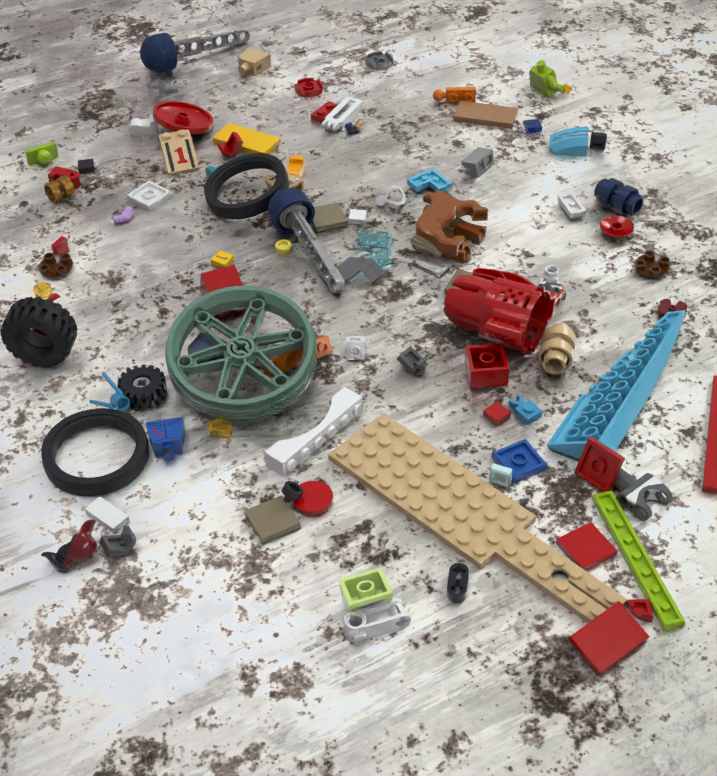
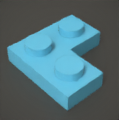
M434 169L407 179V185L416 192L427 187H431L434 191L440 190L443 192L452 189V183Z

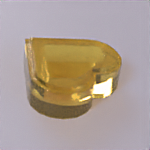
M219 418L210 421L207 425L208 433L211 435H218L220 438H228L232 435V426L228 419Z

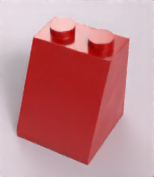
M235 264L201 273L200 292L202 296L226 287L243 286ZM242 309L223 312L213 317L223 318L231 313H241Z

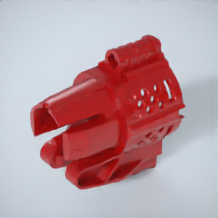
M477 268L473 270L472 275H460L453 281L451 286L460 289H448L443 311L448 320L459 327L478 332L481 339L495 344L503 343L504 347L531 355L532 352H535L548 322L559 308L562 293L558 294L539 288L523 276L515 273ZM532 332H536L533 340L530 341L529 338Z

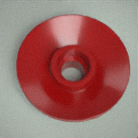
M608 216L601 221L600 229L603 233L612 237H626L634 231V224L623 216Z

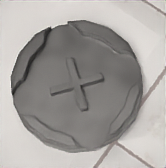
M381 51L372 52L367 55L365 64L373 70H385L393 65V56L387 52L386 54H382Z

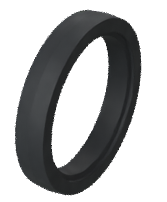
M253 153L236 157L218 167L209 176L204 187L206 202L212 212L221 218L239 220L257 216L268 210L269 201L278 190L288 188V174L281 160L270 154ZM251 169H269L277 174L274 185L266 193L251 201L239 204H226L216 198L222 184L241 172Z
M108 408L84 410L66 417L48 432L41 448L42 465L52 484L66 493L78 496L104 495L127 486L141 474L149 456L148 439L141 423L128 413ZM109 426L127 432L136 443L134 453L126 464L112 473L99 477L84 478L73 476L61 470L55 463L56 453L61 444L78 431L91 427Z

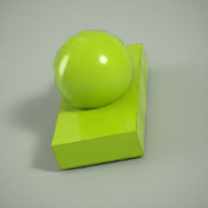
M55 142L25 150L29 166L37 163L47 165L52 159L59 157Z

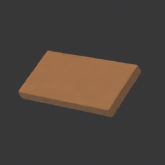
M460 100L453 116V121L512 129L518 114V108Z

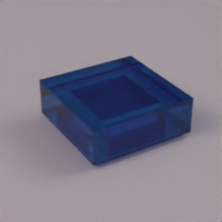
M538 119L523 121V126L527 133L542 132V125Z

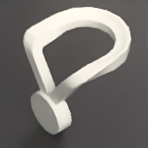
M392 185L385 195L377 196L376 203L379 206L385 205L386 202L394 205H403L406 202V196L400 186ZM393 190H398L401 194V202L389 200L387 197Z

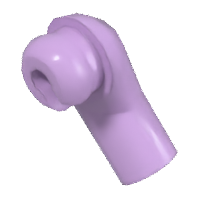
M126 207L121 215L113 216L114 224L130 221L134 214L133 208Z

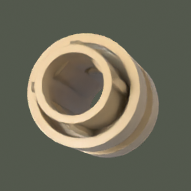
M555 323L543 332L538 360L542 368L550 374H560L572 364L576 336L568 325Z

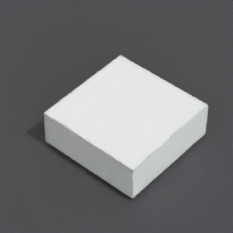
M351 209L348 219L349 224L365 225L367 210Z

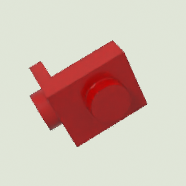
M232 132L226 144L218 143L217 146L224 156L235 157L242 147L243 141L238 133Z

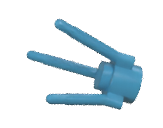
M103 372L102 376L116 393L110 397V403L90 400L89 403L108 407L111 410L114 408L119 411L126 410L130 406L129 398L124 396L123 391Z

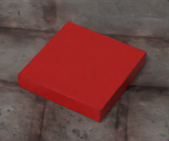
M590 437L587 440L574 473L603 492L611 491L625 457Z
M592 522L556 539V544L566 556L585 571L616 556L618 551Z

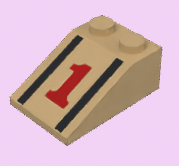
M189 129L171 133L165 132L158 135L160 150L168 175L199 170Z

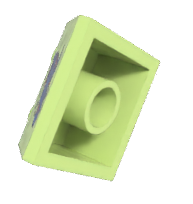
M382 568L339 580L342 599L347 612L389 601L394 597Z

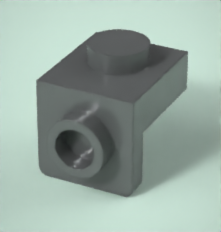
M410 346L398 356L397 360L413 375L417 370L421 372L428 365L426 361L430 356L427 354L422 358Z
M129 525L123 527L120 535L101 536L99 543L107 557L130 555L136 544V536Z

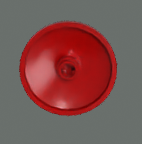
M164 101L156 104L153 109L154 120L172 131L189 129L190 134H201L211 130L213 125L212 115L194 104L181 101Z

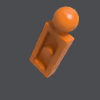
M446 87V92L438 89L433 92V99L435 101H442L446 98V103H459L460 100L475 102L476 87Z

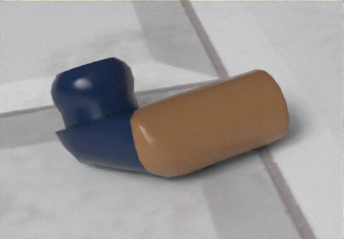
M358 119L354 125L351 122L346 123L344 127L348 133L360 131L364 125V120Z

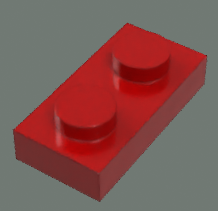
M328 101L311 114V120L322 124L325 117L338 104Z

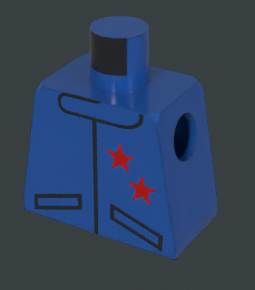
M183 417L146 422L148 439L155 457H163L164 461L170 462L175 459V455L183 453L186 433Z

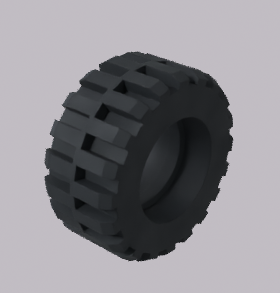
M26 297L16 301L10 307L1 326L0 335L3 344L6 345V349L12 352L15 358H20L26 364L27 362L31 363L32 366L37 367L41 365V367H48L49 365L55 366L58 363H62L69 356L76 340L78 329L73 316H70V312L67 309H63L61 304L54 303L48 298L45 300L42 297ZM30 328L40 330L48 336L38 334Z

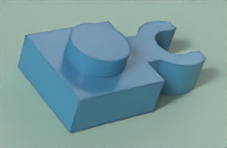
M517 394L516 401L511 398L509 399V407L515 409L514 414L524 423L529 424L542 417L543 411L532 401L525 402L522 395Z

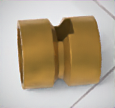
M66 175L44 185L45 193L52 203H56L62 200L63 197L67 198L75 193L73 183Z

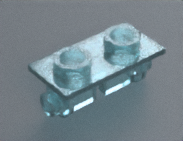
M358 230L359 239L357 245L390 249L393 238L389 232L376 231L375 236L373 230Z
M387 248L375 251V256L371 252L359 257L374 259L380 267L393 264L389 257L391 250Z

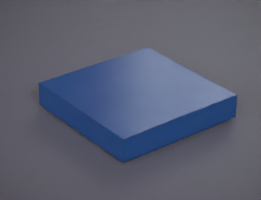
M526 439L494 451L491 454V458L497 465L512 469V484L545 471L548 467V464Z

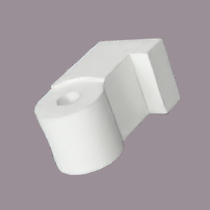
M150 115V119L140 120L133 118L130 121L129 131L134 136L158 135V123L154 120L153 115Z

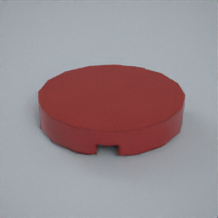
M310 77L303 78L294 85L295 93L302 97H315L323 92V83L319 79L316 81Z
M306 481L300 484L304 491L298 501L292 500L294 508L299 513L301 511L307 516H318L326 513L329 510L328 508L332 506L333 491L324 482Z

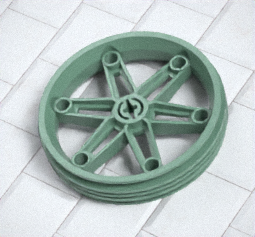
M231 286L218 289L190 303L174 321L165 349L168 374L175 390L182 399L193 409L205 416L227 422H252L265 419L288 408L300 398L308 387L317 364L315 332L303 310L294 301L279 292L257 286ZM247 309L236 331L213 317L231 310ZM266 311L284 318L295 328L291 331L260 335ZM254 318L256 322L252 337L244 336L251 319ZM195 327L214 345L192 354L181 356L183 344ZM214 327L230 338L227 344L224 343L210 329ZM286 341L284 344L259 350L260 346ZM303 348L301 363L291 379L270 360L271 358ZM224 355L223 359L197 364L199 361ZM255 362H260L274 377L271 379L253 366ZM234 367L240 370L231 389L226 388L231 369ZM222 371L216 397L199 390L186 377L194 374ZM247 374L273 390L259 397L235 400Z

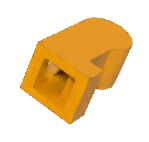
M291 155L286 169L287 173L302 178L305 171V156Z

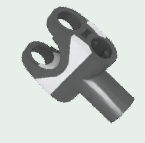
M620 469L614 486L621 490L616 495V499L620 506L634 517L646 521L652 516V511L647 505V501L661 503L662 505H668L672 502L673 496L671 491L652 474L646 473L639 479H635L625 470Z

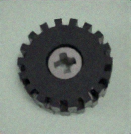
M146 364L138 368L136 365L133 366L134 369L132 370L130 368L126 369L127 373L123 372L121 377L118 378L117 386L123 391V395L129 398L130 406L128 409L130 410L133 407L135 411H140V408H143V411H147L148 407L154 409L156 404L161 405V400L165 401L168 393L163 371L160 372L158 367L154 369L153 365L146 367Z

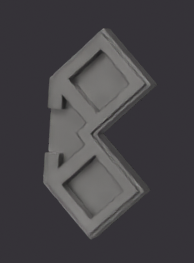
M349 257L336 267L347 282L359 272H362L371 284L385 274L374 259Z

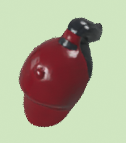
M90 519L85 521L79 533L73 535L71 541L62 545L57 553L43 552L41 556L47 558L54 567L61 571L67 570L74 563H81L91 559L97 548V542L91 535L96 520Z

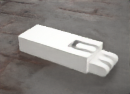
M347 96L325 117L321 126L333 131L337 129L342 131L345 128V124L351 122L363 110V101Z

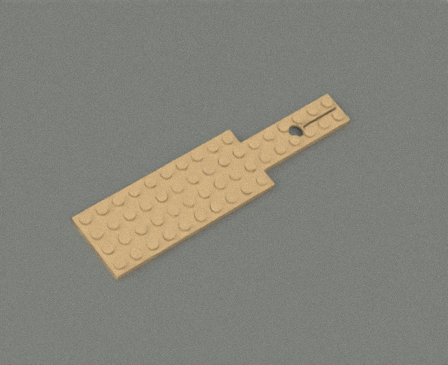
M385 413L381 414L328 454V460L479 569H482L495 557L586 623L595 619L618 601L623 606L626 605L627 599L527 531L526 529L536 521V515ZM555 571H563L568 575V579L555 581L551 574Z

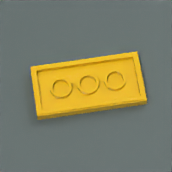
M228 123L212 138L214 143L226 144L231 133L236 132L243 141L242 147L239 150L250 154H269L281 142L279 137Z

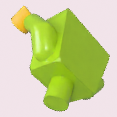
M544 60L538 61L537 65L533 66L529 71L530 86L548 98L557 91L569 94L572 90V87L564 84V86L558 84L555 71L548 67Z

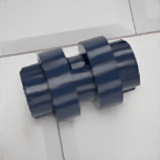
M615 178L600 180L594 190V196L601 206L608 209L613 208L614 212L622 216H634L643 206L644 199L639 194L638 189L630 185L624 186L623 182Z

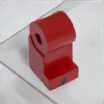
M55 166L48 174L49 182L52 180L56 181L57 178L66 175L72 181L74 189L81 186L79 173L72 169Z

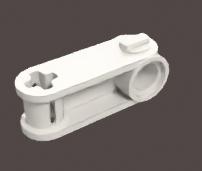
M392 599L350 611L342 618L344 636L350 642H360L404 628L411 622V617L405 612L403 608L404 603L401 599Z

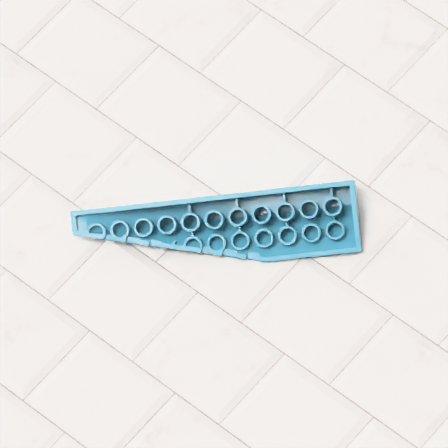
M685 310L667 312L655 324L656 328L645 334L646 338L642 342L637 341L632 351L628 350L610 367L612 371L604 373L600 377L601 381L589 388L587 395L582 394L548 442V448L580 459L588 438L593 437L613 451H616L647 401L666 365L686 314Z

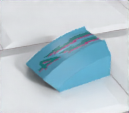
M588 127L569 128L550 135V147L555 155L587 156Z

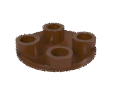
M647 250L644 252V255L636 259L635 269L644 276L659 277L669 271L670 259L655 254L654 251Z
M46 253L44 259L39 264V272L48 278H57L67 274L73 267L70 254Z

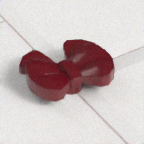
M663 299L660 301L657 312L661 317L667 312L685 310V313H687V305L679 301L675 306L671 305L670 299Z

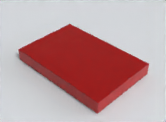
M618 601L572 634L568 640L599 676L650 636L623 604Z

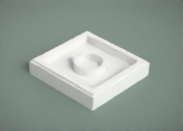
M151 181L146 182L126 195L128 201L149 212L173 197L171 191Z

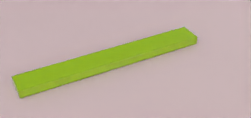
M613 491L594 494L592 501L645 599H649L651 610L663 632L684 627L685 620Z

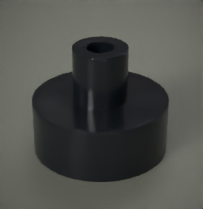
M286 481L281 489L284 495L283 500L287 503H290L292 500L298 501L304 492L302 487L293 481Z

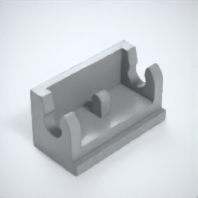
M476 148L461 161L462 166L470 168V171L466 170L464 173L479 178L495 163L493 149Z

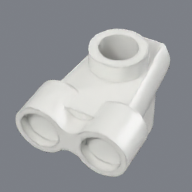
M555 265L546 266L544 277L539 281L538 287L540 288L546 282L560 284L558 281L559 268Z

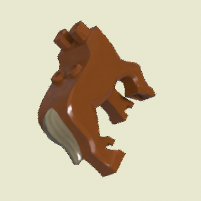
M436 190L434 193L427 191L423 196V201L430 205L424 207L422 215L416 222L415 235L410 239L413 249L423 256L458 259L459 262L464 264L471 255V244H464V237L480 245L486 237L487 226L475 225L462 220L460 217L470 215L472 221H487L488 209L480 206L475 200L462 201L440 190Z

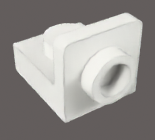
M364 336L346 337L347 360L365 359Z

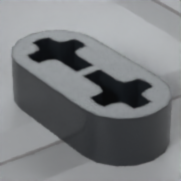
M455 563L449 569L447 597L454 603L463 602L467 596L469 568L463 563ZM457 572L461 573L460 579L456 578ZM455 587H460L459 593H454Z

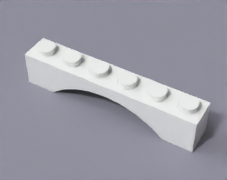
M343 387L332 396L329 412L318 426L298 437L277 441L265 451L266 466L283 477L292 472L296 466L303 460H306L316 449L321 448L328 439L334 437L341 428L347 426L354 417L361 414L363 409L362 397Z

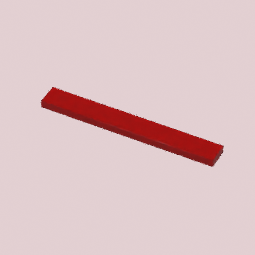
M714 375L712 382L702 491L717 493L716 375Z

